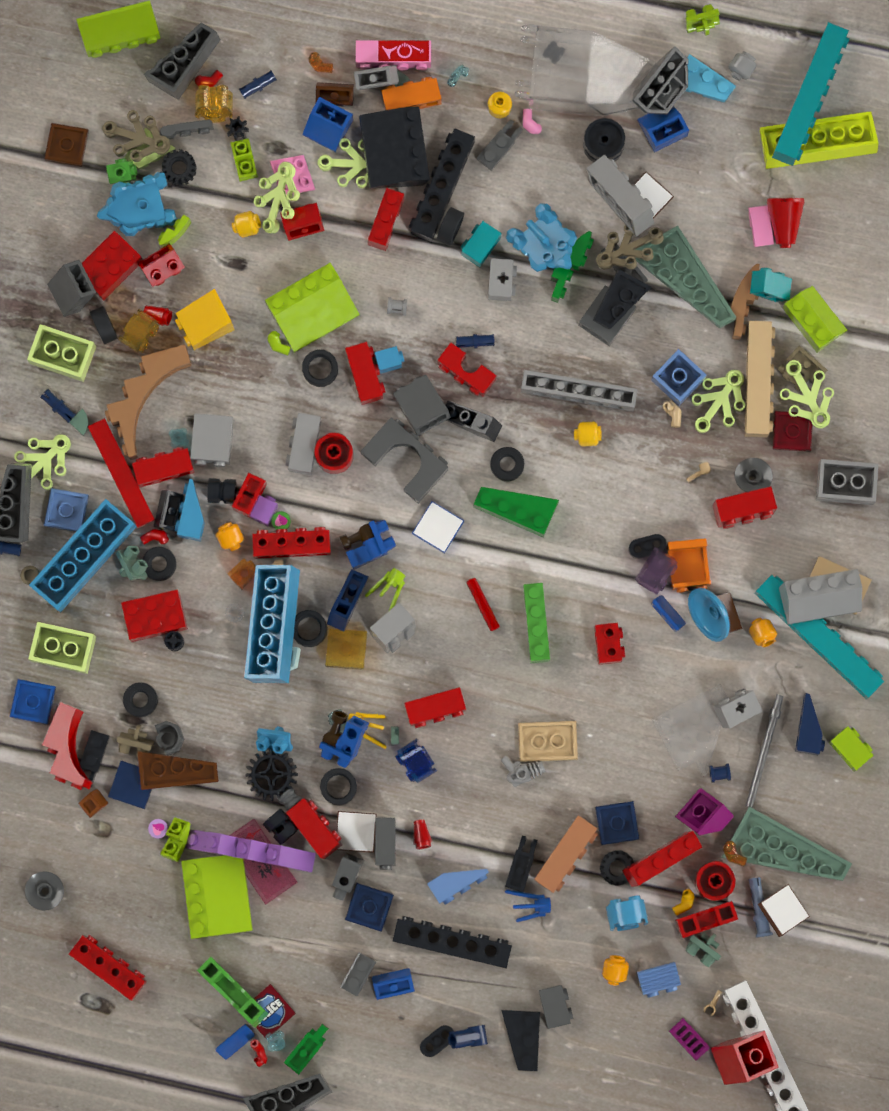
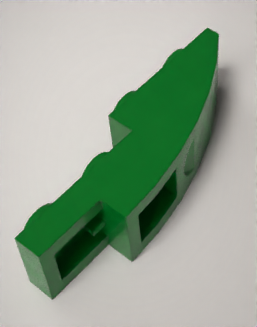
M591 231L579 237L572 247L570 257L572 267L568 270L560 267L554 269L551 281L556 282L551 301L558 303L560 298L564 299L567 288L564 286L566 281H571L574 273L571 269L579 271L580 266L584 267L588 257L585 256L586 250H591L594 239L591 238Z

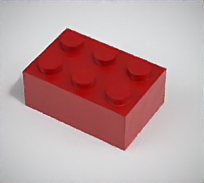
M114 230L81 264L96 294L104 301L139 266L138 262L143 259Z
M772 486L716 499L712 505L718 528L723 527V529L732 528L734 524L739 522L742 525L749 524L756 518H760V520L772 518V515L777 510Z
M178 589L121 602L131 642L165 635L170 631L178 632L188 629Z

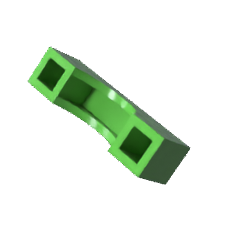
M543 583L524 584L523 591L530 663L550 662Z
M212 957L197 970L253 1027L256 1028L269 1014Z

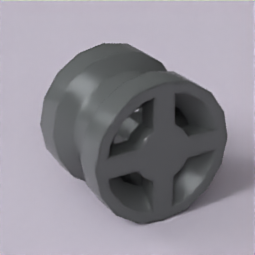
M288 789L278 799L279 802L284 803L287 811L302 800L299 795L294 793V789Z

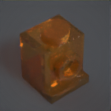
M243 558L227 575L243 590L255 577L256 565L251 560L247 562ZM243 571H248L246 577L241 576Z

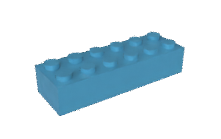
M105 499L29 586L61 613L137 526Z
M256 565L244 674V678L253 683H289L300 570L292 565Z

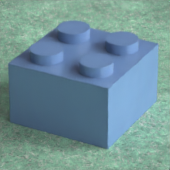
M678 349L652 376L651 381L680 406L704 381L706 374Z

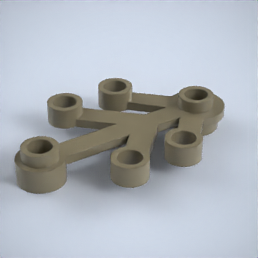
M135 110L129 111L127 118L133 123L136 133L118 127L113 121H107L102 127L104 134L109 138L118 135L132 140L124 145L116 144L113 147V152L118 157L132 150L130 153L131 159L134 162H140L142 158L152 153L165 154L170 149V141L167 137L160 135L156 126L157 121L151 115L144 119V123L150 128L153 138L146 136L139 120L140 116ZM133 114H136V117L134 119H131V116ZM153 120V123L148 124V121ZM112 126V129L107 130V127ZM160 142H163L161 147L157 146ZM143 144L149 145V147L141 151L134 149ZM118 148H122L121 152H116ZM135 154H139L137 158H133Z
M625 225V234L621 245L614 252L615 244L619 242V236L616 232H610L607 235L608 244L605 252L597 256L596 263L603 270L611 269L613 265L634 269L637 266L636 258L650 261L654 257L651 248H644L642 251L635 249L649 242L654 245L660 244L664 240L663 231L658 227H653L647 235L630 243L634 234L631 230L628 231L629 228ZM621 256H628L626 259L619 258Z

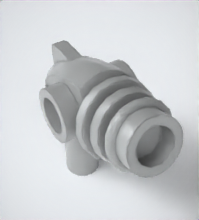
M507 755L501 759V762L509 771L507 781L512 783L514 787L531 781V775L535 779L534 774L538 777V773L542 775L545 772L542 761H536V765L532 763L533 766L528 763V768L526 764L521 765L519 761L512 763Z

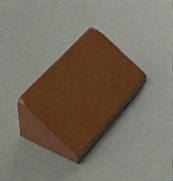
M317 82L316 102L321 97L334 105L353 106L354 84Z
M731 593L718 595L717 597L723 602L730 620L729 633L743 629Z

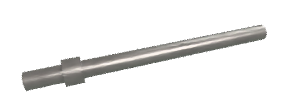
M776 694L773 708L770 709L768 715L770 719L745 806L753 808L777 719H780L781 716L780 709L784 698L782 695Z

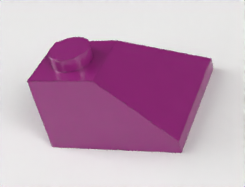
M699 788L675 817L698 835L722 831L734 815L724 804L702 788Z

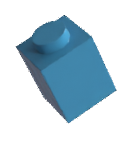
M397 346L375 352L380 374L402 368L401 362H405L403 353L398 351Z

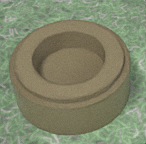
M26 566L21 571V580L29 585L40 572L34 566Z

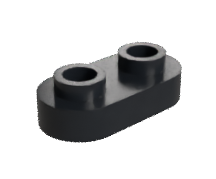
M660 534L635 539L629 545V554L635 559H641L662 553L666 548V539ZM658 541L660 546L655 548L653 542ZM636 546L641 547L642 551L640 553L635 552L634 548Z
M443 1025L427 1036L420 1044L421 1053L426 1057H433L449 1045L448 1038H442L441 1034L444 1031L448 1033L453 1032V1028ZM428 1043L433 1044L434 1048L432 1051L426 1049Z

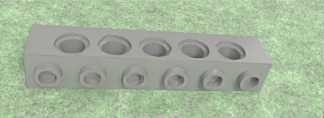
M524 370L521 393L632 412L635 408L638 391L635 388Z

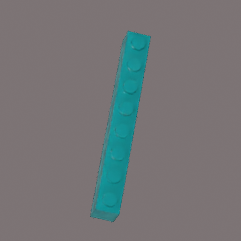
M828 22L772 158L791 166L794 165L795 160H800L803 150L800 149L801 145H806L810 136L807 131L809 128L813 129L817 118L813 116L815 112H820L823 102L820 101L822 95L826 97L830 86L827 83L828 80H833L837 71L833 69L835 63L840 64L843 56L840 51L842 48L846 49L850 39L847 37L849 30Z
M771 575L754 594L788 625L779 587L784 582L778 576L774 577ZM824 619L788 625L865 699H868L884 682L882 679L883 675L876 669L872 670L868 666L869 662L860 655L858 657L853 652L855 649L848 642L844 643L839 639L841 637L840 634L834 629L830 630L826 626L827 623Z

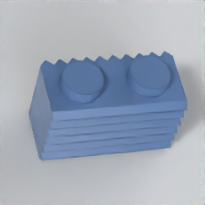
M675 962L636 972L642 995L647 994L648 998L659 995L658 991L666 989V993L678 990L677 986L681 985Z

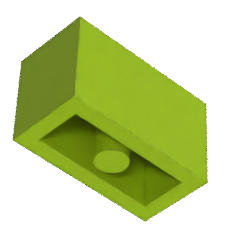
M847 726L828 743L855 772L874 756L871 753L873 749L866 742L862 743L858 738L860 736L853 727L850 729Z

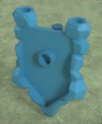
M157 172L154 176L147 175L143 178V181L138 180L134 184L118 182L112 185L110 192L112 197H109L106 205L98 211L97 217L100 220L111 222L116 227H120L119 230L125 236H135L138 231L144 228L173 226L177 220L175 211L172 209L164 210L159 190L168 186L165 173Z
M540 203L535 208L538 220L535 223L529 220L526 223L528 227L526 231L522 232L516 228H511L507 231V241L512 243L515 249L521 250L525 256L529 257L531 268L539 272L547 269V267H560L567 270L572 267L570 257L577 236L574 231L562 227V223L557 220L556 212L551 211V207L548 204Z

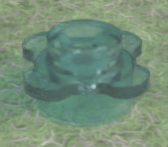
M171 429L169 431V436L171 437L170 445L173 448L189 444L186 436L187 429Z
M283 1031L266 1035L268 1051H280L286 1047Z

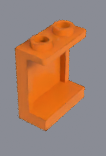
M706 538L667 543L672 590H677V593L687 592L688 588L707 589L711 585Z

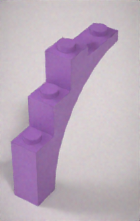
M190 829L186 846L187 849L306 872L313 871L316 853L286 846Z

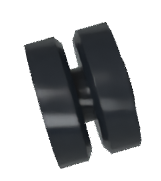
M601 118L593 121L585 131L583 142L585 155L592 162L597 161L603 155L608 159L617 161L624 150L626 138L624 129L613 119Z

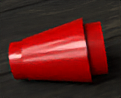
M146 305L143 310V316L161 326H168L172 320L173 313L168 308Z
M425 820L414 821L413 845L418 850L430 848L432 839Z

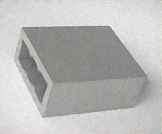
M194 414L190 459L192 462H195V465L206 466V463H214L216 467H225V464L230 465L234 425L233 416Z

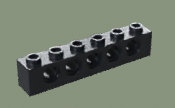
M454 128L452 133L449 132L445 143H447V146L439 154L438 160H440L438 167L435 166L433 168L431 184L427 183L423 194H425V198L423 201H419L416 208L418 214L416 218H412L409 224L411 235L432 243L475 143V136ZM453 148H459L461 152L459 154H453L451 153V150ZM450 164L454 169L452 171H445L444 166ZM443 181L446 183V187L438 188L436 184ZM432 198H436L439 200V203L431 205L429 201ZM429 215L432 220L426 223L422 221V217Z
M402 916V919H397L392 942L507 969L512 945H508V940L497 938V942L489 940L490 936L478 934V937L470 936V931L459 929V933L451 931L452 927L440 925V928L432 927V922L423 920L419 924L413 922L414 918ZM412 927L419 928L420 936L418 938L410 937L409 930ZM432 931L439 934V940L436 943H431L428 940V934ZM450 936L457 937L458 945L456 947H449L447 945V939ZM470 940L477 943V949L474 952H469L466 949V943ZM486 946H495L496 954L491 957L487 956L485 953Z

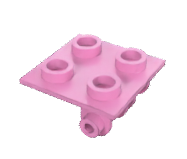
M304 155L270 161L274 174L278 171V167L282 162H290L295 167L296 172L293 181L299 193L315 190ZM286 184V186H285V192H286V195H287V192H288L289 189H288L287 184Z

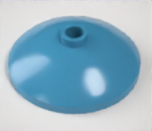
M696 588L691 591L688 597V606L692 619L698 629L712 641L720 642L724 640L729 634L730 620L723 602L707 589Z

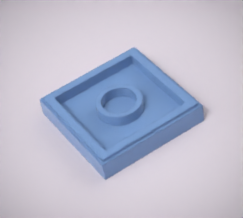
M51 488L44 526L76 532L84 524L89 495Z

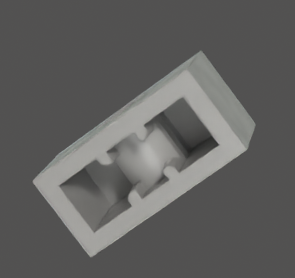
M491 258L488 300L511 301V295L515 296L516 284H512V277H516L517 266H513L514 260ZM501 276L505 277V283H501Z
M746 689L735 692V696L732 698L726 697L719 700V704L714 706V710L723 728H732L762 712L754 691Z

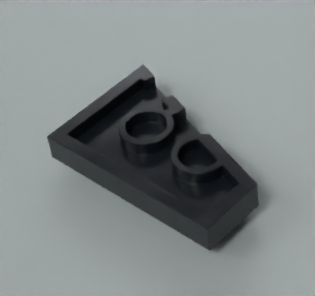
M620 269L617 270L593 321L607 329H611L652 287Z
M501 1010L517 1069L520 1071H538L540 1012Z

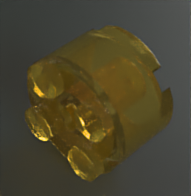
M198 86V90L195 93V117L199 120L200 117H203L204 120L210 119L213 123L224 122L227 117L232 118L233 93L228 90V86Z
M138 309V315L133 314L123 329V332H125L123 337L120 335L118 340L138 353L140 351L143 353L149 345V337L156 335L159 325L156 319Z

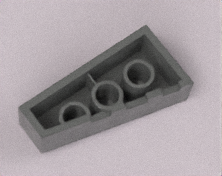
M201 22L183 38V41L178 46H174L168 55L156 62V65L151 70L146 71L144 75L149 83L179 100L221 39L215 30Z
M11 463L6 467L0 487V541L23 543L29 539L32 464Z
M317 1074L244 1097L243 1100L250 1111H303L331 1094L332 1090L324 1076Z

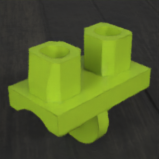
M709 4L702 8L703 13L697 14L694 9L686 11L687 33L703 31L705 36L709 35V29L715 28V25L720 24L718 8L714 9L712 4Z

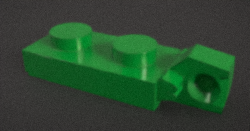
M324 1024L317 1031L312 1028L283 1063L299 1075L323 1046L326 1039L322 1036L329 1028Z

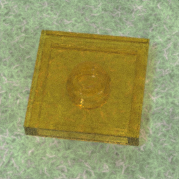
M329 629L325 666L364 670L367 631Z

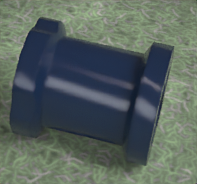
M729 763L719 767L709 766L711 783H715V780L723 779L731 781Z

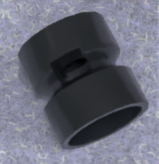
M209 478L208 503L223 501L224 504H233L236 499V479H225L221 482L220 479Z
M282 809L276 811L262 824L269 833H274L273 838L280 845L285 843L299 830L293 821L287 820L288 816ZM283 825L284 830L281 831L279 828Z

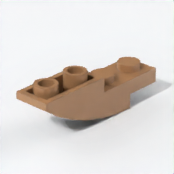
M755 264L749 270L732 300L730 308L736 316L732 337L734 340H740L741 336L746 333L747 324H743L744 317H748L749 306L746 304L753 305L754 301L758 300V296L750 294L752 271H759L760 264Z

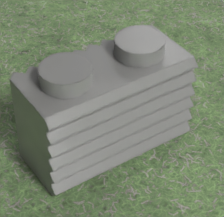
M396 65L354 71L356 89L358 90L399 83Z

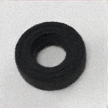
M513 447L498 449L492 455L490 461L492 473L502 481L517 479L522 474L525 465L522 454ZM504 457H511L514 460L515 467L511 471H504L500 467V461Z
M153 547L143 556V560L148 565L145 570L148 578L154 581H164L174 574L177 562L174 554L169 549ZM154 558H165L167 562L166 568L162 571L154 570L152 568Z
M138 682L130 685L123 695V705L126 711L135 717L150 715L158 704L156 691L146 683ZM142 692L147 695L148 702L144 707L134 705L133 697L135 694Z

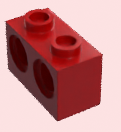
M248 472L232 505L233 510L251 518L250 514L259 496H262L266 488V480Z

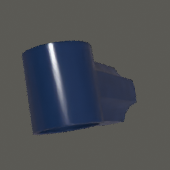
M485 1025L449 1032V1045H451L452 1049L487 1045Z

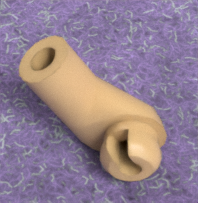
M672 401L664 402L663 409L672 417L671 427L680 428L681 409Z

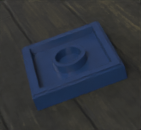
M120 761L108 797L146 809L152 789L141 790L139 766Z
M634 801L595 807L601 845L640 840Z
M357 883L345 920L382 932L394 895Z

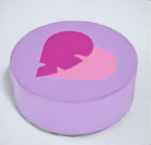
M161 819L153 820L148 827L150 835L157 839L165 837V833L168 830L167 823Z

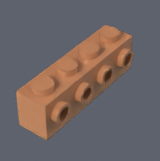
M578 815L534 881L551 893H554L555 890L559 892L565 884L562 881L565 875L570 876L576 866L573 864L576 859L581 860L587 850L584 847L588 842L592 844L598 834L595 832L597 828Z

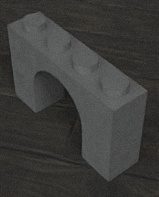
M391 417L361 450V455L376 467L393 448L405 446L413 449L420 457L421 466L418 473L404 487V492L419 504L446 474L448 462L441 456L437 458L432 453L434 450L426 443L424 445L418 441L419 437L414 432L406 431L404 429L405 425L399 419L394 420Z

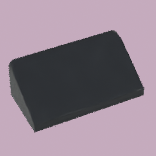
M169 490L161 491L154 521L155 528L176 532L175 525L176 521L179 520V508L181 502H183V494Z

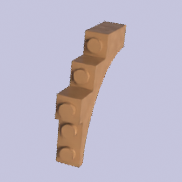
M185 344L141 356L140 369L142 374L146 373V375L124 380L123 394L125 398L128 397L129 399L107 404L108 410L105 411L106 419L108 422L111 421L113 426L120 425L117 427L120 438L123 437L125 442L122 445L124 455H128L130 460L138 458L135 444L136 427L146 400L153 390L166 378L192 366Z

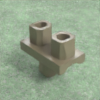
M137 725L136 730L129 728L128 733H120V736L117 738L119 743L118 752L129 754L131 746L138 748L137 751L149 753L155 741L147 739L148 733L142 732V726Z

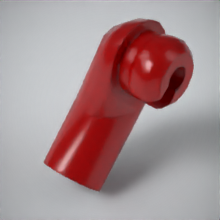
M215 70L210 77L198 75L195 78V84L200 88L211 89L223 77V74Z
M152 529L140 536L144 545L152 540H157L162 545L169 541L167 533L158 529Z
M253 1039L250 1042V1046L258 1055L254 1058V1062L258 1067H261L264 1063H267V1055L264 1046L257 1039Z

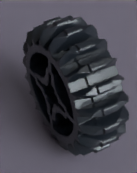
M270 749V755H267L266 751H262L263 757H260L258 753L255 754L258 759L256 762L250 759L254 766L246 767L252 772L246 773L245 776L248 778L252 777V780L247 781V785L254 784L250 788L251 792L258 789L256 792L257 797L263 793V800H266L267 796L270 795V801H274V795H277L279 799L280 793L286 792L287 788L294 789L290 786V783L297 784V781L292 779V776L296 777L298 773L292 772V770L297 768L296 765H289L293 762V759L285 760L288 756L287 753H284L281 757L277 753L274 755L273 749ZM275 759L285 764L287 772L276 770ZM269 760L268 768L265 771L256 772L261 763ZM271 765L274 773L282 774L277 775L276 778L272 780V785L270 777L266 776L267 773L271 770ZM256 778L266 779L269 791L261 788ZM280 778H287L285 784L275 790L276 781Z

